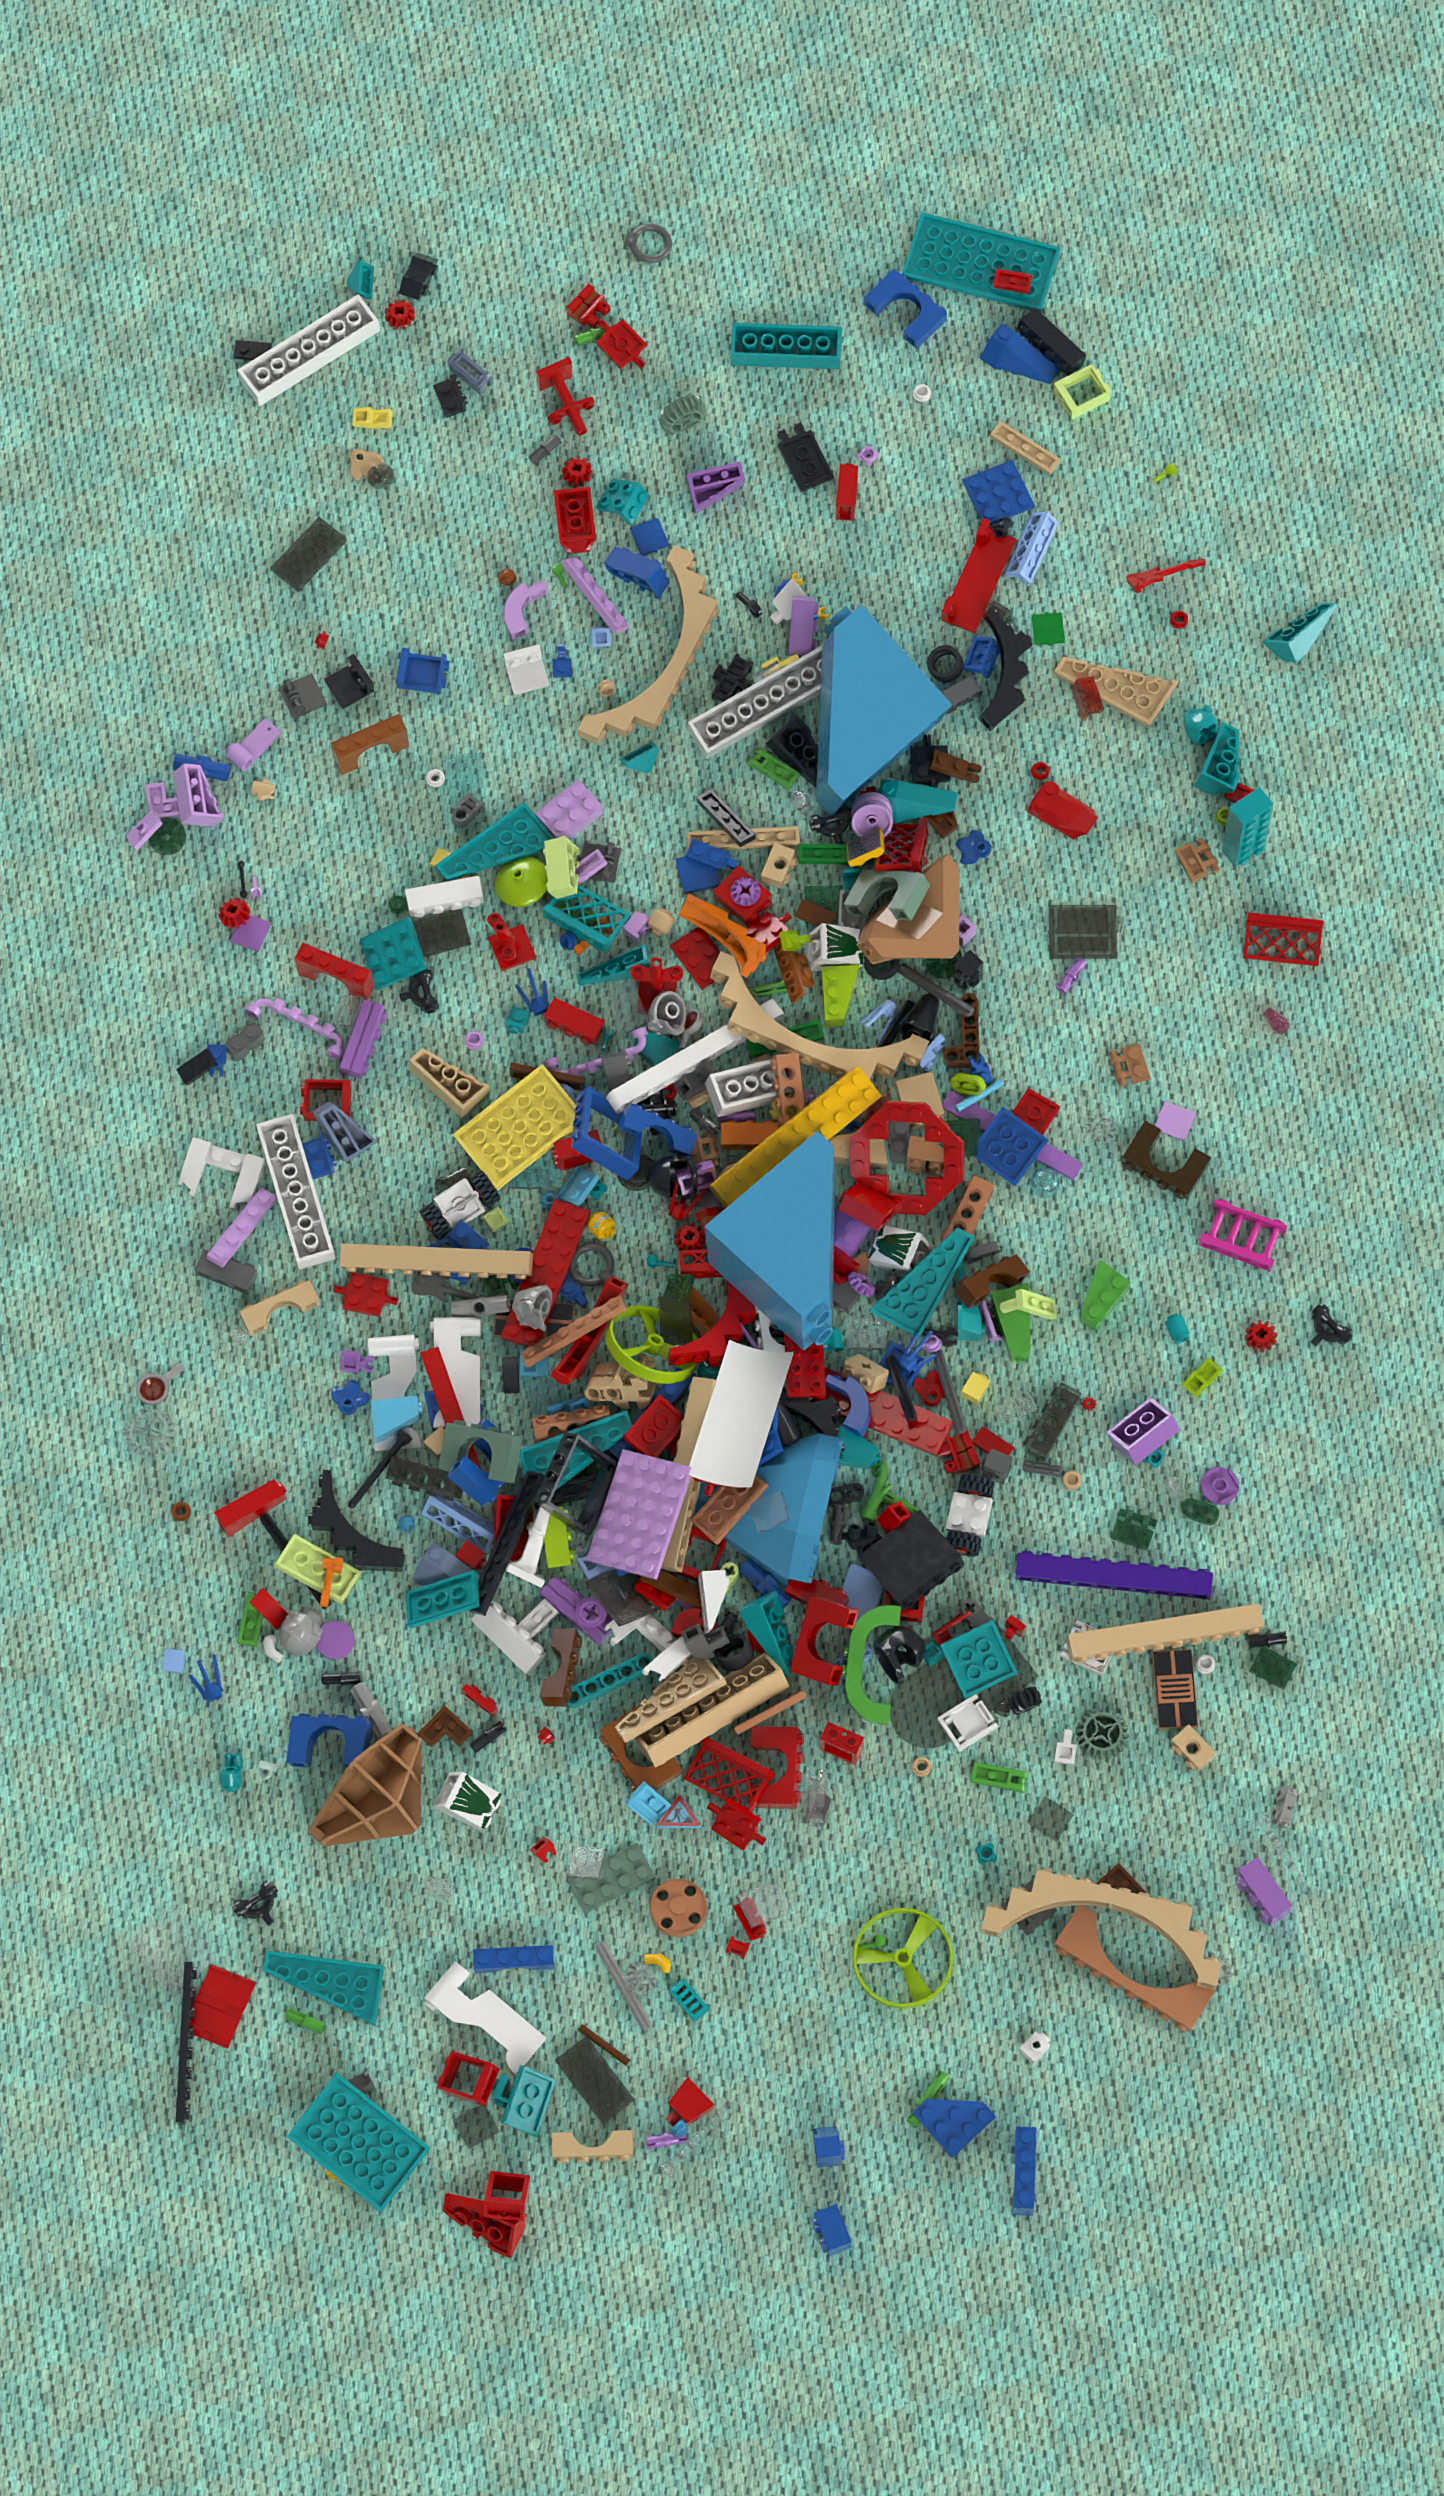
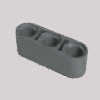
M973 676L941 692L952 704L946 715L957 710L958 706H964L973 701L974 697L982 695L983 691Z

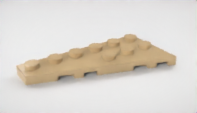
M1063 657L1054 670L1056 676L1149 728L1179 682L1163 680L1157 676L1155 678L1143 675V673L1119 668H1107L1101 664L1093 665L1086 663V661Z
M695 1656L690 1660L686 1659L682 1663L683 1667L678 1672L671 1673L652 1691L653 1695L648 1700L644 1699L640 1703L641 1706L635 1712H630L615 1726V1730L626 1743L727 1684L725 1678L709 1659H701Z

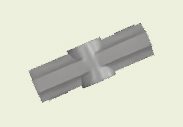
M508 1294L457 1300L451 1302V1314L453 1317H468L509 1312L511 1302ZM478 1302L484 1305V1311L477 1307Z
M365 1682L353 1686L350 1692L359 1706V1711L373 1723L372 1730L378 1740H380L392 1731L384 1716L385 1713L377 1699H374Z

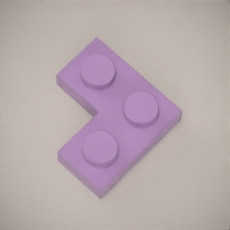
M164 782L145 785L149 811H154L160 820L180 817L177 797L166 798Z

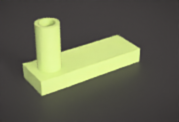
M1024 1289L1015 1291L1016 1298L1000 1303V1310L1004 1314L1018 1309L1049 1320L1057 1318L1054 1299Z

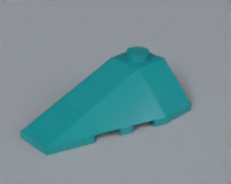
M1224 722L1221 723L1197 775L1194 787L1208 794L1234 792L1240 778V772H1238V765L1240 763V758H1238V729Z
M963 1262L958 1267V1282L967 1276ZM958 1297V1340H981V1334H985V1323H981V1314L978 1306L976 1305L968 1309Z

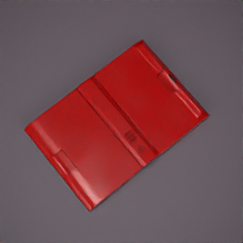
M211 1964L193 2004V2007H195V2019H191V2027H194V2035L228 2049L257 1982Z

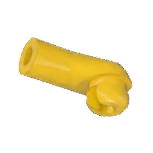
M644 1954L645 1964H657L662 1973L670 1972L672 1964L663 1954Z

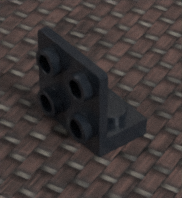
M355 654L348 657L349 664L324 679L342 709L374 692L373 682Z

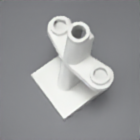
M539 1507L534 1523L530 1522L529 1525H526V1529L529 1530V1537L521 1558L517 1561L510 1560L506 1571L542 1588L545 1579L543 1575L536 1572L550 1513Z

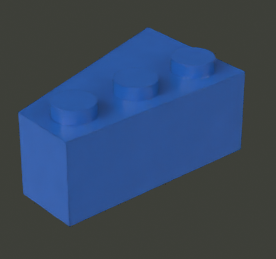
M615 546L604 562L609 573L627 583L631 581L640 585L639 589L643 592L645 589L653 592L656 599L660 598L670 583L658 560L648 559L640 553H632L624 547L619 548Z
M837 2126L812 2129L817 2168L840 2166L841 2160H845L844 2140L840 2141Z

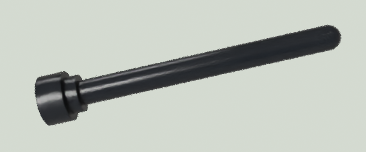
M403 1430L397 1433L395 1444L348 1503L350 1508L356 1507L401 1447H405L406 1444L409 1445L413 1439Z

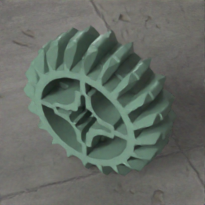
M687 395L680 399H675V401L670 402L668 406H665L660 411L658 416L659 424L666 434L674 435L675 433H681L701 423V420L707 414L706 405L699 396Z
M1105 1707L1102 1708V1712H1099L1098 1708H1094V1714L1091 1711H1087L1088 1717L1082 1716L1081 1720L1083 1722H1078L1077 1724L1080 1729L1076 1730V1734L1080 1736L1076 1738V1741L1082 1742L1079 1745L1080 1749L1087 1747L1084 1754L1087 1755L1090 1751L1093 1752L1092 1759L1095 1758L1096 1754H1099L1100 1761L1103 1759V1755H1106L1107 1760H1110V1753L1117 1757V1750L1123 1752L1124 1748L1122 1745L1125 1746L1128 1743L1125 1740L1129 1738V1733L1125 1732L1128 1730V1726L1123 1725L1125 1719L1118 1720L1120 1713H1116L1113 1716V1709L1106 1713ZM1104 1719L1112 1722L1113 1724L1110 1723L1108 1725H1103L1100 1721L1097 1720ZM1092 1723L1095 1733L1088 1739L1086 1729ZM1117 1729L1119 1738L1112 1744L1110 1734ZM1099 1730L1102 1732L1106 1731V1736H1099ZM1101 1742L1107 1747L1100 1748L1093 1744Z

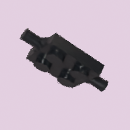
M926 734L923 736V746L910 747L913 784H925L936 788V785L941 782H950L951 776L929 768L932 752L938 750L948 754V746L932 745L931 735L928 734L927 739Z

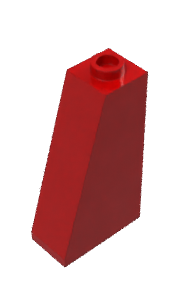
M273 1479L215 1511L214 1514L217 1522L229 1538L286 1500L285 1493L287 1490L281 1482L277 1483Z

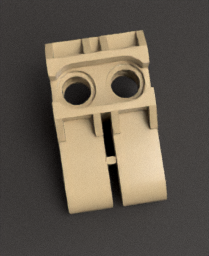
M639 1354L640 1362L638 1363L651 1369L656 1367L654 1359L646 1354ZM600 1363L594 1367L585 1390V1396L591 1401H613L614 1404L622 1409H629L628 1402L636 1401L638 1409H645L650 1404L658 1383L632 1374L619 1363Z

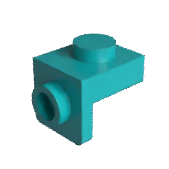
M501 2075L500 2079L496 2078L492 2088L494 2090L492 2099L495 2100L494 2104L502 2108L507 2106L509 2100L502 2097L510 2081L509 2077Z

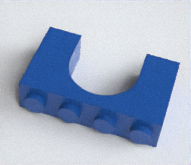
M893 269L864 297V305L878 316L895 300L907 299L914 302L919 307L920 314L904 330V339L918 349L947 321V312L941 305L938 306L934 303L928 294L922 293L915 283H910L903 273Z
M486 1418L478 1423L483 1425L482 1429L485 1430L488 1427L497 1428ZM483 1438L476 1440L473 1444L487 1456L491 1465L492 1451L489 1444ZM466 1456L453 1465L447 1476L481 1506L487 1502H493L498 1495L496 1493L497 1490L504 1484L502 1481L488 1479L489 1473L480 1469Z
M303 1713L299 1714V1716H292L286 1762L293 1767L311 1768L313 1748L317 1738L326 1731L338 1730L343 1733L345 1738L343 1765L348 1767L358 1755L370 1747L373 1723L365 1716L348 1718L345 1715H337L336 1718L329 1717V1715L318 1714V1717H311V1715Z
M1016 2126L1012 2215L1033 2216L1037 2127Z

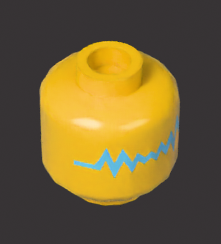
M595 1212L589 1217L588 1230L599 1240L611 1238L615 1234L616 1222L606 1212Z

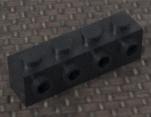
M1036 308L1020 319L1017 327L1019 333L1026 337L1035 348L1039 349L1048 360H1051L1061 372L1069 376L1084 364L1086 354Z

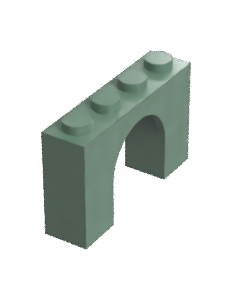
M862 869L843 905L851 916L867 917L879 896L889 890L897 889L888 908L896 920L912 921L930 884L926 877L919 872Z
M455 1420L454 1423H446L438 1469L450 1471L457 1461L464 1456L468 1457L471 1445L476 1440L483 1438L487 1441L492 1451L488 1479L515 1483L523 1437L516 1436L515 1431L504 1430V1433H500L499 1428L488 1427L485 1430L482 1429L483 1425L471 1423V1427L466 1426V1422Z

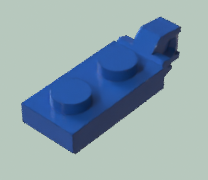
M692 839L686 853L687 858L720 871L721 869L726 870V867L735 870L739 864V861L730 858L731 854L695 839Z
M566 1275L559 1294L568 1303L574 1304L576 1302L584 1308L588 1304V1300L583 1296L585 1292L571 1277Z

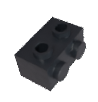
M971 950L954 965V983L960 988L964 987L966 990L970 987L974 988L980 982L979 978L983 975L984 962Z

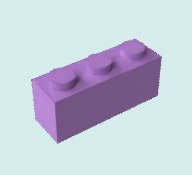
M793 596L789 654L806 655L816 649V639H813V632H817V621H814V614H818L819 603H815L816 597Z

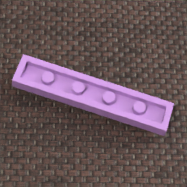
M578 558L565 559L562 563L563 567L612 632L618 633L627 630L629 625L624 617L620 615L614 604L607 598L603 589L598 586L593 576L583 566V563Z
M261 1187L209 1251L207 1259L223 1268L275 1204L277 1196Z

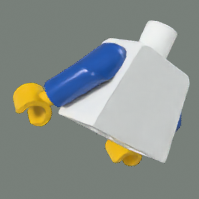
M793 573L792 579H787L777 587L772 603L778 610L770 616L776 624L780 623L784 618L791 624L793 596L808 597L800 587L803 578L796 580L798 577L797 573ZM821 607L818 614H814V621L818 619L826 620L829 614H821V612L826 610L825 607Z

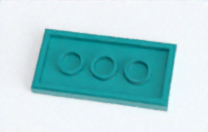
M475 1570L406 1592L407 1626L409 1628H415L480 1607L478 1573Z

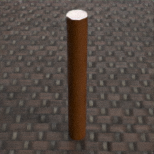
M581 2025L578 2030L622 2064L628 2065L631 2061L628 2057L585 2025Z

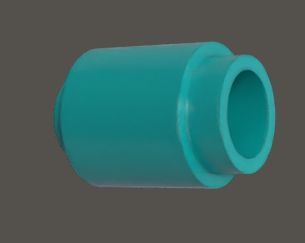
M1173 1314L1167 1317L1168 1320L1165 1322V1325L1175 1344L1188 1340L1190 1332L1183 1316Z

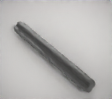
M907 965L899 966L898 974L966 1017L972 1016L974 1012L972 1006Z
M939 1349L933 1352V1354H937L933 1359L956 1433L962 1434L966 1432V1425L943 1351Z

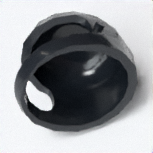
M672 1155L654 1161L648 1173L649 1185L652 1190L662 1197H672L675 1182L678 1181L675 1170L685 1168L688 1164L692 1175L691 1192L682 1195L678 1185L676 1199L677 1197H684V1199L695 1198L698 1190V1173L693 1157L690 1155Z
M904 1626L888 1629L873 1644L875 1655L882 1669L893 1683L897 1685L904 1683L901 1665L908 1664L912 1667H919L926 1649L920 1635L915 1630ZM902 1645L907 1651L898 1650L899 1647Z

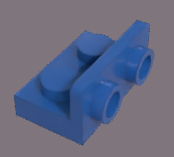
M975 636L964 663L963 669L965 672L982 673L985 678L989 679L994 670L997 657L1000 655L997 641L991 637Z
M319 1134V1138L302 1143L313 1180L335 1173L334 1167L337 1164L334 1155L330 1156L328 1150L331 1149L328 1138L324 1139L323 1134Z

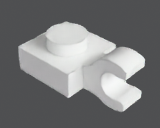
M1065 1729L1063 1743L1057 1742L1054 1763L1074 1765L1077 1745L1071 1744L1073 1730Z

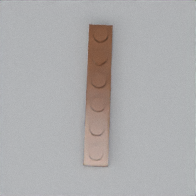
M621 1295L611 1298L604 1305L594 1308L587 1315L577 1318L570 1325L560 1328L556 1333L543 1338L534 1346L527 1347L521 1353L527 1368L626 1311L627 1307Z

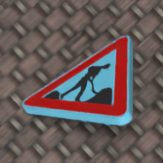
M678 1795L657 1823L658 1828H700L701 1823L683 1796Z

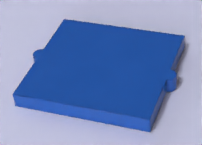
M658 518L648 522L643 521L642 524L630 528L642 555L651 552L656 553L657 550L670 546Z

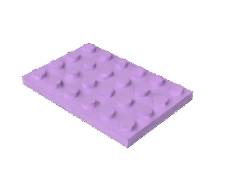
M623 1449L586 1560L657 1580L691 1479L689 1473L692 1467Z

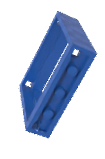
M587 1086L583 1091L579 1092L575 1099L576 1108L574 1110L575 1118L573 1121L571 1148L628 1180L639 1170L642 1132L637 1135L625 1132L623 1156L589 1137L588 1128L591 1108L619 1124L622 1112L616 1113L607 1101L606 1096Z

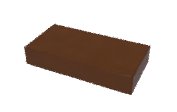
M803 899L795 914V918L816 927L821 923L833 925L837 916L836 913Z

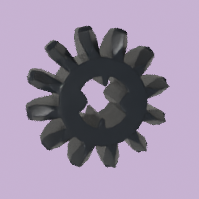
M1034 1686L1019 1690L1007 1699L1013 1714L1025 1713L1040 1706L1042 1703L1040 1692Z

